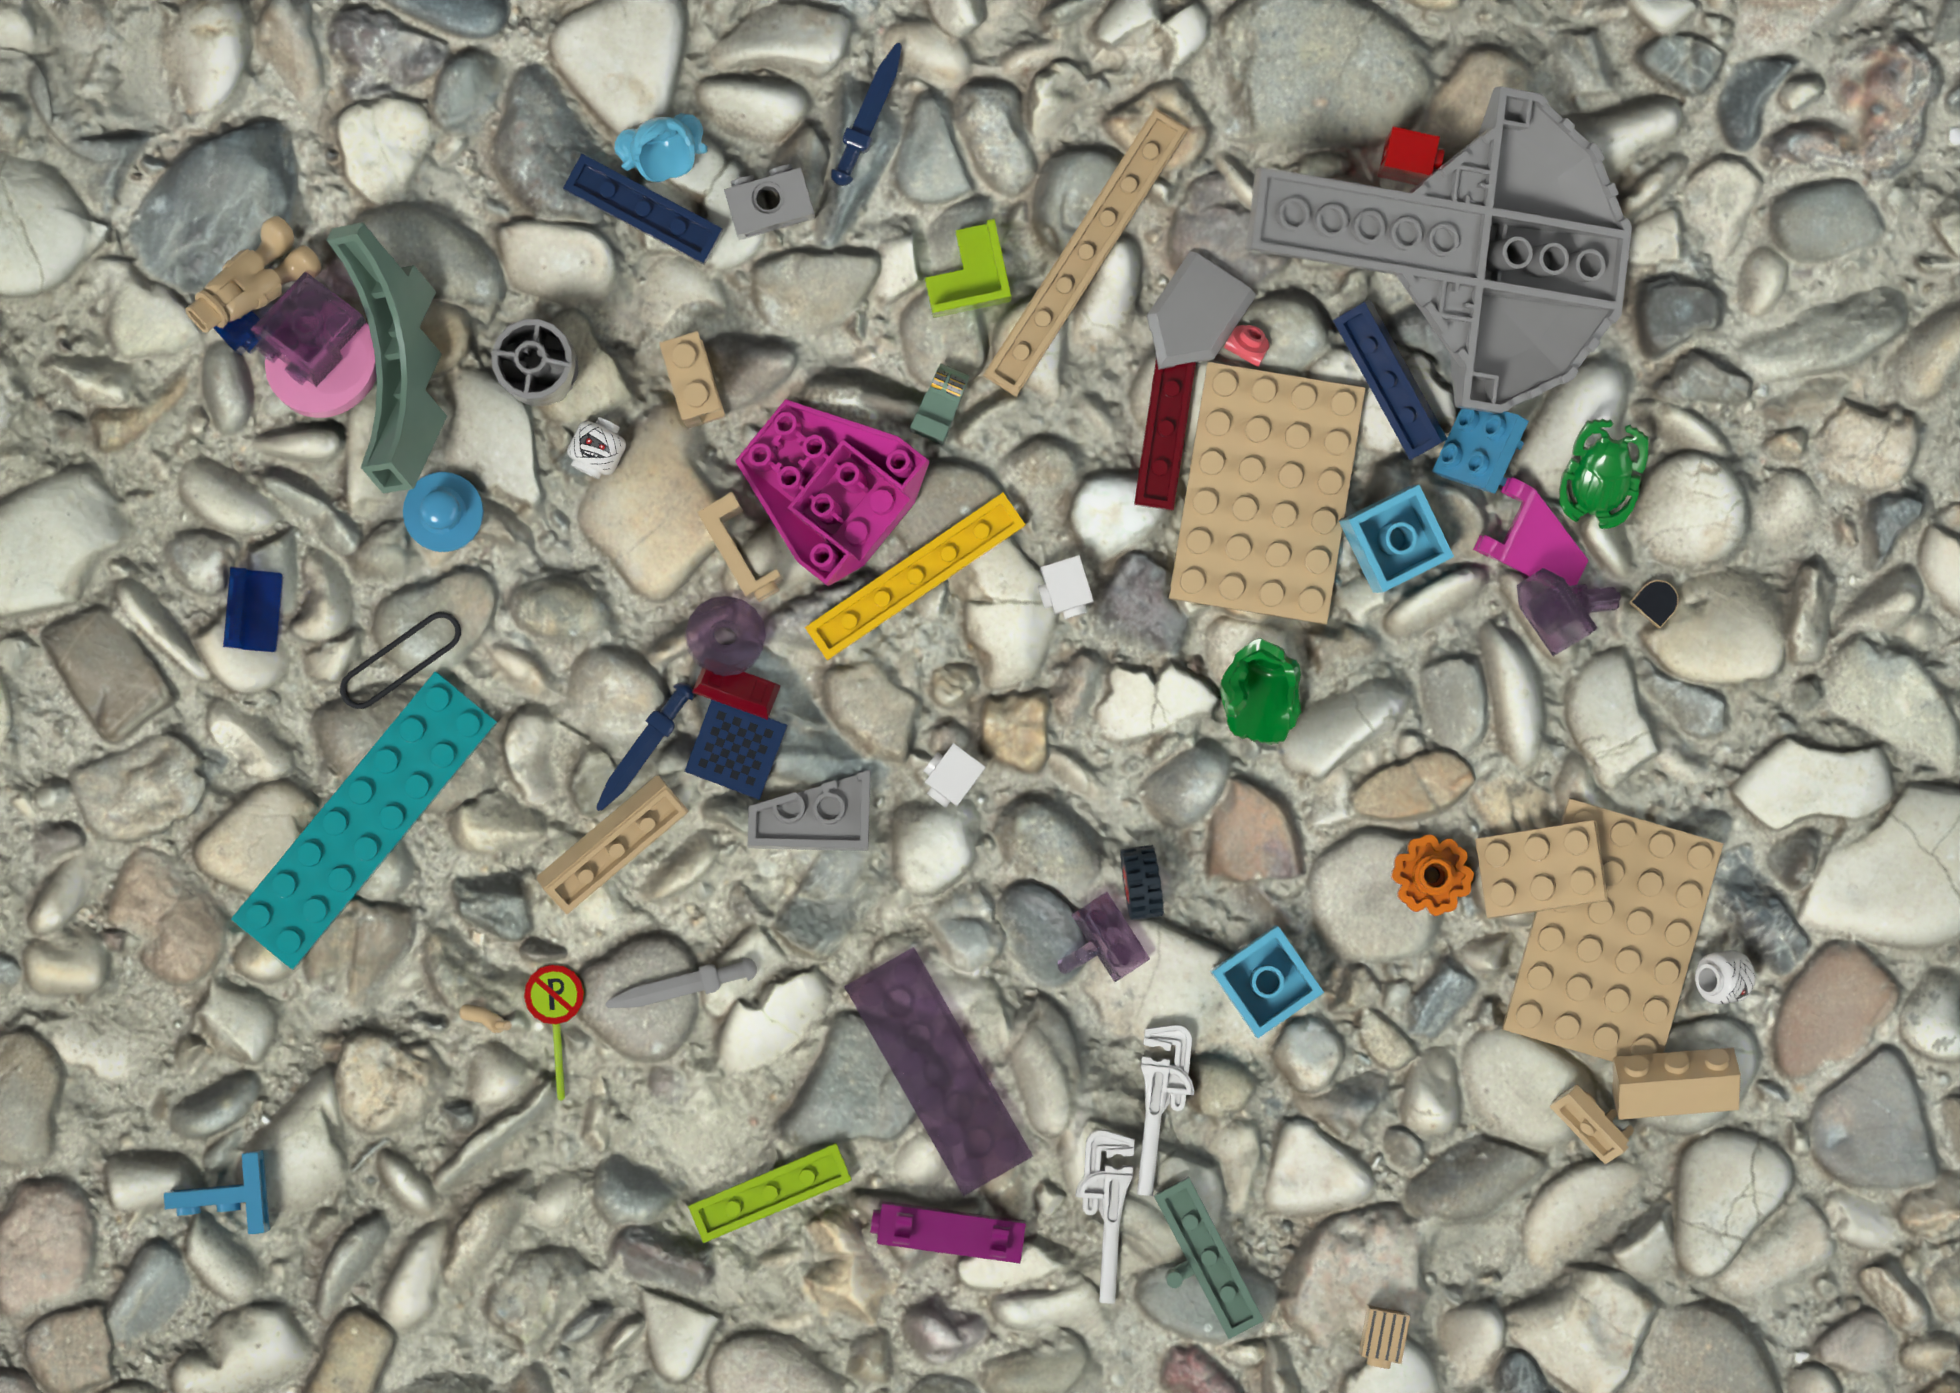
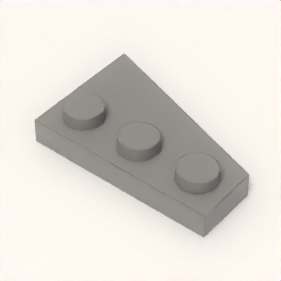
M870 770L857 773L856 776L839 781L827 782L806 791L794 792L749 806L748 848L868 851Z

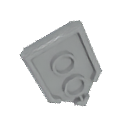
M1190 251L1147 314L1149 329L1152 332L1156 350L1155 356L1158 369L1175 367V365L1191 362L1199 363L1214 360L1256 297L1255 292L1202 255Z

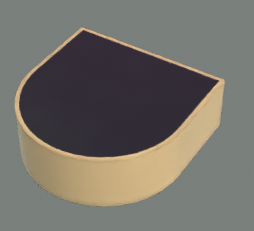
M1655 580L1645 584L1629 601V604L1655 627L1660 629L1678 607V594L1675 588L1668 582Z

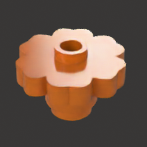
M1431 834L1411 839L1407 844V853L1396 855L1393 861L1394 868L1391 871V879L1401 885L1397 891L1398 899L1405 903L1413 912H1419L1426 908L1429 914L1439 916L1444 912L1454 911L1458 904L1457 897H1465L1471 892L1474 872L1469 867L1464 866L1467 860V852L1463 848L1458 847V844L1453 839H1444L1438 842L1437 838ZM1430 867L1435 868L1439 874L1437 881L1434 883L1427 882L1424 877L1426 869Z

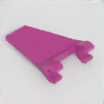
M1507 478L1506 484L1500 492L1522 502L1503 543L1489 536L1479 535L1473 550L1568 596H1572L1589 560L1537 491L1516 478Z

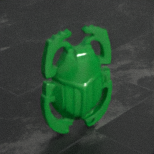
M1603 418L1601 420H1587L1579 432L1573 445L1572 454L1581 456L1580 461L1571 458L1567 468L1564 469L1559 486V503L1564 513L1571 520L1578 522L1581 516L1589 513L1590 515H1595L1597 520H1599L1598 525L1600 529H1610L1625 522L1634 509L1639 496L1641 476L1632 475L1634 470L1643 473L1646 467L1649 453V436L1644 435V432L1639 431L1637 427L1633 428L1631 425L1625 426L1626 432L1633 436H1625L1620 440H1614L1606 430L1602 429V427L1610 428L1613 426V422L1611 419L1606 421ZM1601 434V438L1596 440L1589 448L1584 447L1585 441L1589 436ZM1629 442H1633L1638 446L1639 456L1636 461L1631 458L1628 447ZM1569 479L1572 480V491L1578 502L1576 504H1573L1569 497L1567 489ZM1627 496H1631L1623 508L1614 514L1610 513L1614 508L1620 506Z

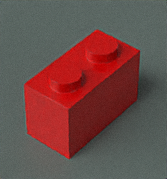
M1392 127L1385 140L1378 177L1413 185L1420 184L1442 166L1445 149L1438 148L1440 136Z

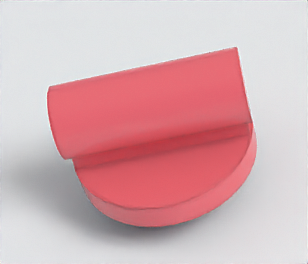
M1239 325L1234 328L1223 348L1258 367L1269 349V341L1258 327Z

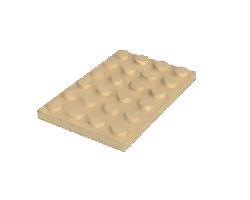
M1207 362L1168 599L1327 625L1342 535V527L1339 521L1345 517L1365 394L1364 387Z
M1567 799L1560 825L1595 820L1597 823L1608 901L1535 912L1502 1030L1612 1062L1613 1057L1664 1053L1724 843L1573 799Z

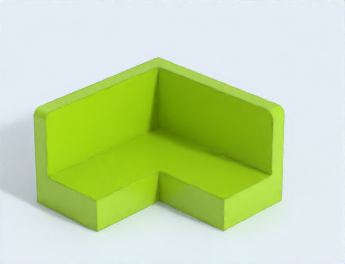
M989 219L983 225L955 230L963 270L925 278L933 318L1011 302V292L995 219Z

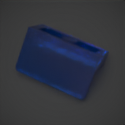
M230 567L223 647L261 652L277 651L284 579L282 573Z

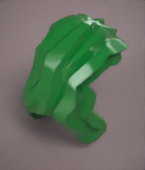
M1262 638L1250 642L1235 654L1233 662L1222 677L1220 692L1226 712L1227 725L1233 735L1241 739L1248 738L1253 742L1258 740L1260 743L1272 745L1273 743L1279 744V742L1285 741L1289 730L1295 727L1301 714L1299 699L1301 671L1297 660L1286 656L1283 648Z

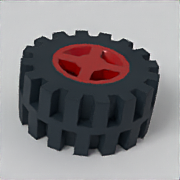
M1147 845L1121 849L1122 878L1130 919L1137 920L1163 916V894L1154 846Z

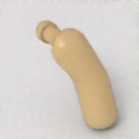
M464 1004L459 1011L461 1019L482 1023L496 1034L504 1030H510L512 1026L510 1021L503 1020L499 1015L484 1007Z

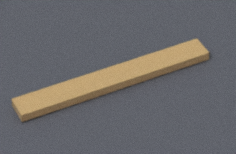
M1154 108L984 372V378L1017 398L1189 130L1187 127L1159 109Z

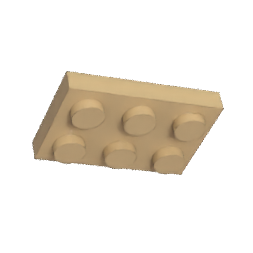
M1595 820L1475 839L1488 919L1608 901Z

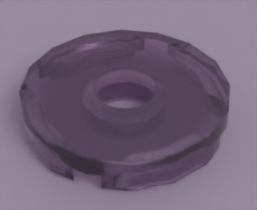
M730 596L711 598L700 604L689 617L685 633L687 651L694 662L701 668H706L709 671H713V674L721 676L740 674L751 668L761 655L766 638L764 621L757 610L744 600ZM720 628H730L735 632L737 639L730 645H723L717 642L714 633Z

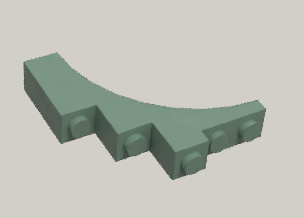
M363 222L332 228L327 241L343 262L357 289L368 320L375 354L377 378L376 411L370 443L360 468L383 494L414 489L447 418L444 411L425 390L442 355L420 328L436 291L414 265L400 267Z

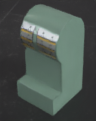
M940 363L930 388L925 393L919 410L915 415L910 432L944 446L970 375Z

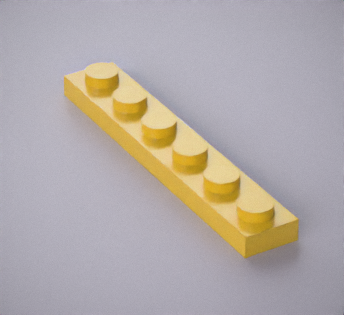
M1003 492L807 625L805 629L828 661L1026 525Z

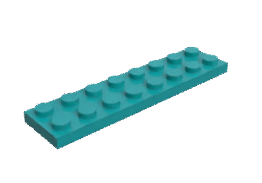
M435 671L233 915L231 920L290 969L295 970L498 722Z

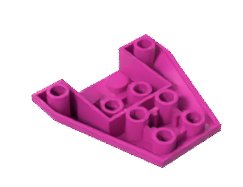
M786 399L735 460L795 560L827 586L863 567L915 504L930 462L898 436Z

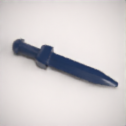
M896 43L879 65L852 129L846 128L844 132L843 143L846 146L836 170H831V178L839 186H846L853 181L850 175L859 158L858 156L860 153L868 152L872 145L873 139L870 135L897 75L902 50L900 43Z
M685 682L675 684L673 688L676 690L661 711H653L646 719L648 725L607 780L596 806L598 811L604 810L625 791L663 737L671 735L675 728L673 720L688 699L691 701L694 699L691 685Z

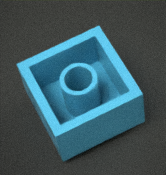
M1420 484L1408 486L1339 521L1373 593H1383L1454 557Z
M1277 925L1210 970L1256 1038H1260L1324 993Z

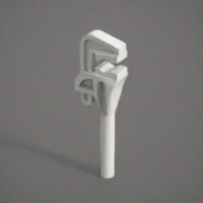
M1181 1025L1147 1028L1144 1031L1143 1045L1150 1047L1161 1046L1167 1051H1170L1171 1045H1176L1174 1065H1170V1059L1163 1058L1155 1061L1151 1057L1142 1056L1141 1069L1145 1084L1146 1114L1137 1194L1153 1196L1162 1113L1169 1103L1173 1110L1181 1111L1185 1106L1186 1095H1194V1087L1188 1076L1192 1037L1190 1032Z
M1098 1129L1087 1137L1084 1177L1077 1186L1075 1196L1083 1198L1082 1207L1087 1215H1094L1097 1209H1099L1104 1220L1099 1302L1113 1304L1116 1299L1120 1219L1126 1192L1133 1178V1166L1123 1165L1120 1168H1115L1111 1164H1105L1104 1169H1100L1101 1151H1106L1107 1158L1113 1157L1116 1154L1134 1156V1138Z

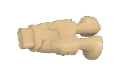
M273 216L262 225L261 243L256 251L249 249L241 250L230 260H227L222 267V271L202 291L195 295V302L186 308V313L200 330L205 333L215 326L223 328L228 322L240 319L253 309L265 307L268 303L282 295L283 284L291 281L306 282L313 280L321 272L320 260L312 249L302 245L289 253L284 261L274 270L265 269L266 265L287 254L292 249L294 243V234L289 224L284 219Z

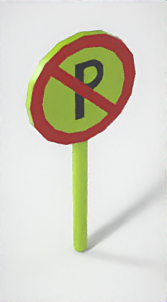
M549 965L538 969L530 976L525 985L524 999L527 1009L534 1018L543 1023L552 1024L557 1098L563 1101L565 1099L560 1024L568 1022L577 1015L583 1005L584 990L581 980L573 971L564 966Z

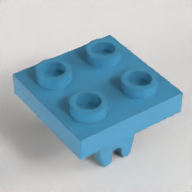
M1461 408L1432 472L1443 478L1495 494L1499 485L1505 486L1507 478L1504 477V474L1515 450H1521L1524 442L1520 439L1529 421L1507 411L1495 414Z

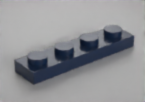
M582 153L563 187V190L703 265L706 264L723 232V228Z
M1371 299L1334 319L1333 322L1408 458L1412 460L1448 440Z

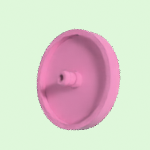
M336 303L312 304L288 316L272 335L265 356L266 376L275 395L291 410L314 418L336 416L360 403L370 392L377 379L375 354L369 324L354 310Z

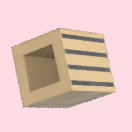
M1367 1305L1359 1347V1354L1362 1357L1368 1358L1367 1365L1390 1369L1391 1362L1402 1364L1410 1320L1407 1312Z

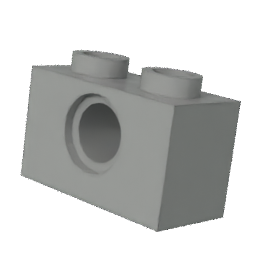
M792 164L779 166L769 170V177L754 180L753 175L744 176L730 182L732 187L724 189L739 240L815 219L801 167L793 169ZM769 190L776 192L780 196V202L776 208L764 210L758 205L757 202L761 193Z

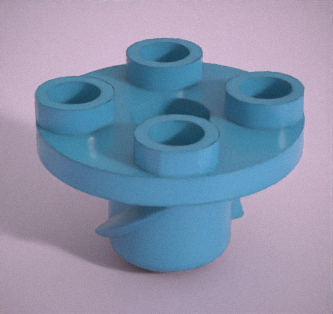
M450 472L432 473L419 479L414 489H410L407 493L403 505V519L411 537L421 546L436 552H452L464 548L476 537L483 522L484 508L477 489L465 478Z

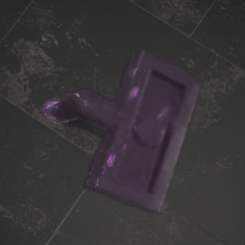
M1105 892L1071 914L1088 940V943L1060 959L1057 966L1061 973L1067 974L1098 956L1113 981L1116 982L1150 960V957L1108 892Z

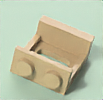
M698 331L660 342L659 345L679 412L687 429L726 418L703 340H700Z
M731 492L701 509L697 514L748 600L756 597L759 602H762L779 592L780 589L777 584L784 580L777 569L757 581L755 580L723 524L744 512Z

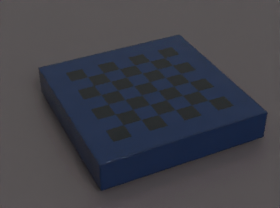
M711 700L684 772L760 800L788 725L771 718L767 720Z

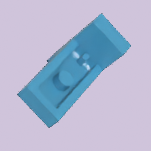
M263 1150L247 1151L241 1154L244 1184L171 1190L164 1193L165 1209H176L177 1216L200 1214L201 1206L216 1205L217 1212L241 1210V1203L245 1202L248 1235L269 1231L270 1223Z

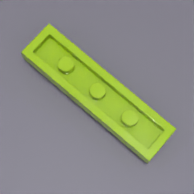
M834 1143L688 1205V1208L703 1243H706L850 1182L852 1178L837 1143Z

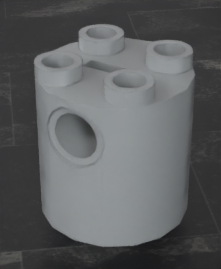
M523 319L509 325L497 337L492 350V369L498 382L516 400L531 406H548L562 401L573 388L578 376V357L571 342L553 324L540 319Z

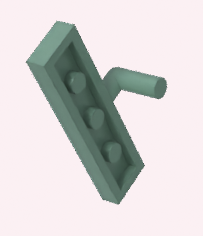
M1187 1177L1153 1195L1187 1259L1166 1272L1165 1279L1167 1284L1171 1288H1178L1182 1285L1183 1280L1195 1274L1228 1339L1263 1322L1264 1319L1190 1178Z

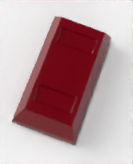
M705 659L692 693L768 720L781 686L719 662Z

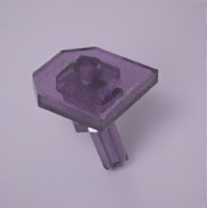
M1545 568L1540 569L1517 584L1519 608L1552 656L1557 655L1598 629L1589 616L1590 613L1614 611L1620 606L1621 595L1614 587L1587 590L1586 584L1569 586L1564 578Z

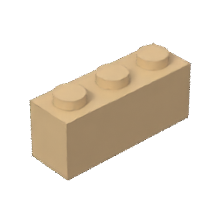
M1734 1047L1613 1057L1612 1093L1618 1120L1739 1110L1741 1074Z

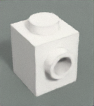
M1079 555L1041 567L1040 570L1045 584L1039 585L1038 589L1045 609L1052 607L1054 615L1063 613L1065 619L1088 612L1086 605L1092 604L1094 601Z
M953 743L944 756L937 752L924 769V772L929 775L925 783L931 787L927 794L945 808L950 802L958 806L986 767Z

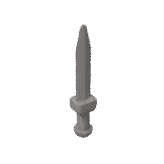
M746 957L742 958L743 962L716 968L713 964L699 966L700 971L634 987L608 1000L605 1005L608 1008L641 1007L705 990L706 994L713 993L719 990L721 983L747 977L748 981L752 980L757 973V966L752 959Z

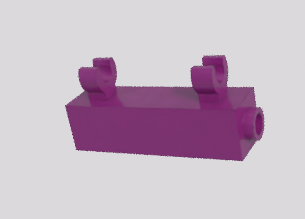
M883 1201L881 1210L873 1209L870 1233L878 1234L877 1244L1021 1264L1026 1221Z

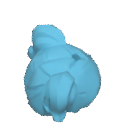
M680 113L674 118L656 117L645 121L638 129L622 131L615 141V154L623 161L621 166L623 169L629 171L636 167L646 180L664 182L669 178H678L687 174L693 167L695 154L707 153V146L701 143L704 131L700 120L694 115Z

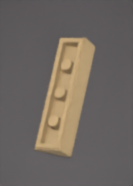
M657 775L543 870L536 879L543 890L567 915L689 811L662 778Z

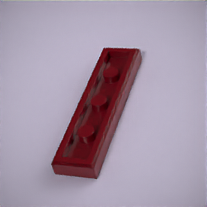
M1155 360L1134 505L1174 511L1196 362L1158 369L1157 360Z

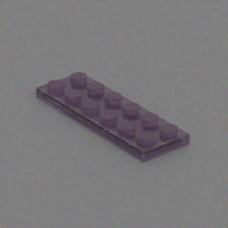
M915 947L844 986L963 1196L1033 1157L1032 1152Z

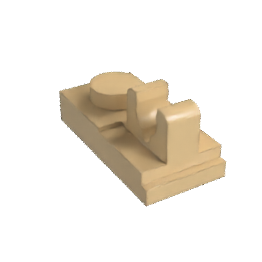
M1578 1084L1558 1096L1549 1106L1604 1164L1623 1154L1629 1148L1626 1144L1629 1142L1628 1138L1633 1134L1634 1128L1629 1125L1620 1131L1613 1124V1119L1617 1117V1111L1612 1109L1605 1114L1596 1104L1594 1098L1589 1093L1583 1091Z

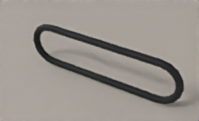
M436 612L350 671L342 679L340 695L343 701L349 707L355 709H365L376 703L451 650L459 642L461 627L458 620L449 613ZM445 618L453 623L455 636L445 647L368 701L355 703L348 698L346 685L356 674L433 620Z

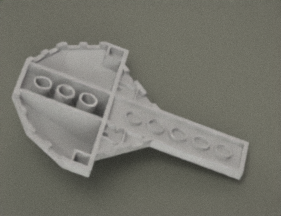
M1500 86L1493 89L1479 136L1408 193L1264 167L1256 168L1246 250L1396 275L1451 354V375L1455 407L1496 414L1503 413L1519 403L1533 399L1551 388L1573 380L1579 372L1577 369L1589 353L1595 351L1601 343L1599 340L1610 325L1616 323L1622 314L1632 226L1629 219L1623 216L1616 198L1618 191L1615 184L1610 183L1602 160L1605 158L1601 149L1595 143H1589L1574 129L1575 125L1568 118H1562L1547 104L1548 100L1542 94Z

